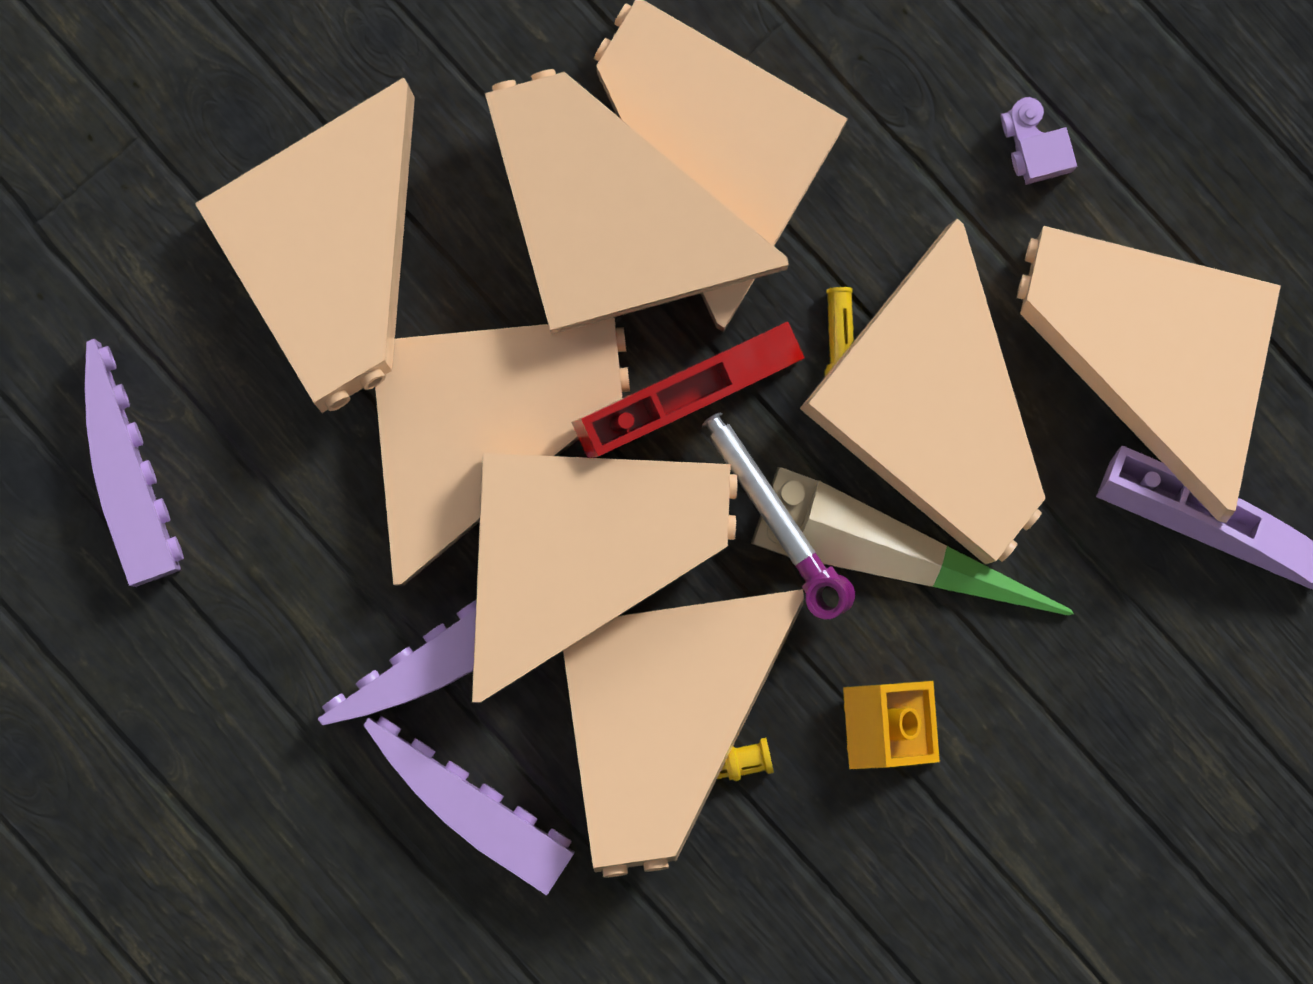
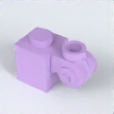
M1031 97L1018 100L1010 111L1001 114V123L1005 136H1013L1016 144V152L1011 153L1014 170L1017 176L1023 175L1026 185L1071 173L1077 167L1067 128L1046 133L1039 131L1036 126L1042 119L1044 111L1041 103Z

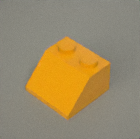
M933 681L843 687L849 769L887 768L940 762Z

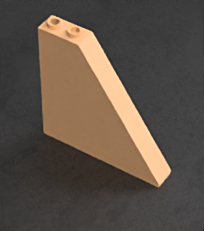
M635 0L632 6L626 3L615 20L614 24L619 29L613 39L605 38L594 56V59L599 61L596 66L597 74L616 115L770 244L775 246L845 127L847 118L648 2ZM755 279L701 293L717 329L725 331Z
M554 69L540 71L531 75L532 81L517 85L515 80L503 81L493 85L492 92L485 93L551 334L787 270L789 264L784 254L565 72L556 74Z
M404 78L195 203L300 381L321 413L326 410L335 411L340 409L350 401L349 396L363 388L369 390L378 386L385 380V375L392 371L415 97Z
M956 219L946 226L800 409L986 565L998 559L1003 562L1017 546V542L1013 540L1022 528L1027 531L1040 517L1042 512L1038 507L1045 500V495L964 224Z
M1043 226L1038 239L1031 238L1028 244L1025 261L1030 262L1031 267L1029 276L1022 275L1017 291V298L1023 299L1020 314L1157 458L1169 468L1218 521L1227 523L1236 511L1281 285Z
M609 318L555 334H551L548 324L395 339L392 371L387 373L385 380L375 387L393 585L400 586L408 583L480 522L483 453L559 456L579 439L571 423L572 421L622 399V392H630L628 367L619 368L618 352L626 351L624 327L616 328L615 318Z
M483 453L472 703H481L725 549L728 546V540L735 539L736 516L729 515V499H736L737 475L730 474L731 464Z
M803 589L617 616L563 650L592 863L595 872L603 871L604 878L627 875L628 867L644 865L645 872L668 869V862L677 860L803 606Z

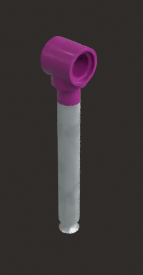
M722 413L709 417L702 424V427L706 426L712 434L709 437L726 464H731L730 470L733 474L737 475L738 482L806 581L801 587L806 593L808 609L813 615L821 619H832L848 611L855 599V591L851 582L844 576L838 575L832 566L826 569L730 424L725 425L720 418ZM825 586H830L837 591L839 602L836 607H830L824 602L822 592Z

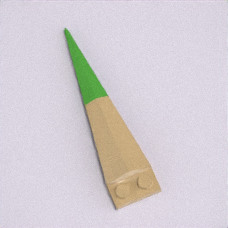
M777 467L771 487L824 565L1063 615L1074 614L1071 609L821 481ZM760 516L751 544L789 557L763 517Z

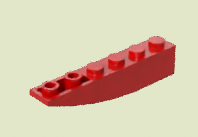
M787 321L571 423L587 458H595L751 385L805 357Z

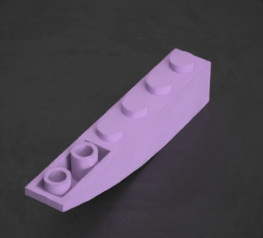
M92 339L86 343L85 366L86 426L92 469L102 510L129 586L137 587L181 571L178 561L183 560L184 557L176 536L170 538L165 523L170 521L167 507L162 498L156 500L151 485L157 483L151 463L149 460L142 461L138 446L143 445V440L138 426L135 422L129 424L124 409L130 407L127 394L122 384L116 385L111 370L116 369V363L109 346L102 348L100 342Z
M1121 446L1109 462L1096 497L1313 590V540L1240 498L1237 501L1236 511L1227 523L1220 522L1178 480L1164 463L1125 446Z
M476 600L456 613L460 620L447 629L442 623L424 635L425 645L414 652L410 647H407L392 657L389 661L393 667L379 675L374 670L356 683L360 690L347 699L341 693L323 705L322 708L326 713L318 718L320 723L328 725L367 716L410 702L445 687L472 672L474 664Z
M381 716L378 721L372 718L367 719L364 727L387 760L415 794L445 824L477 850L545 895L549 893L575 853L568 848L572 842L570 839L551 828L548 834L534 825L538 819L520 806H517L514 811L510 810L500 803L504 796L490 786L483 783L479 789L466 781L469 776L467 771L451 761L446 766L442 765L432 758L436 751L416 738L410 744L398 736L401 728L385 717Z

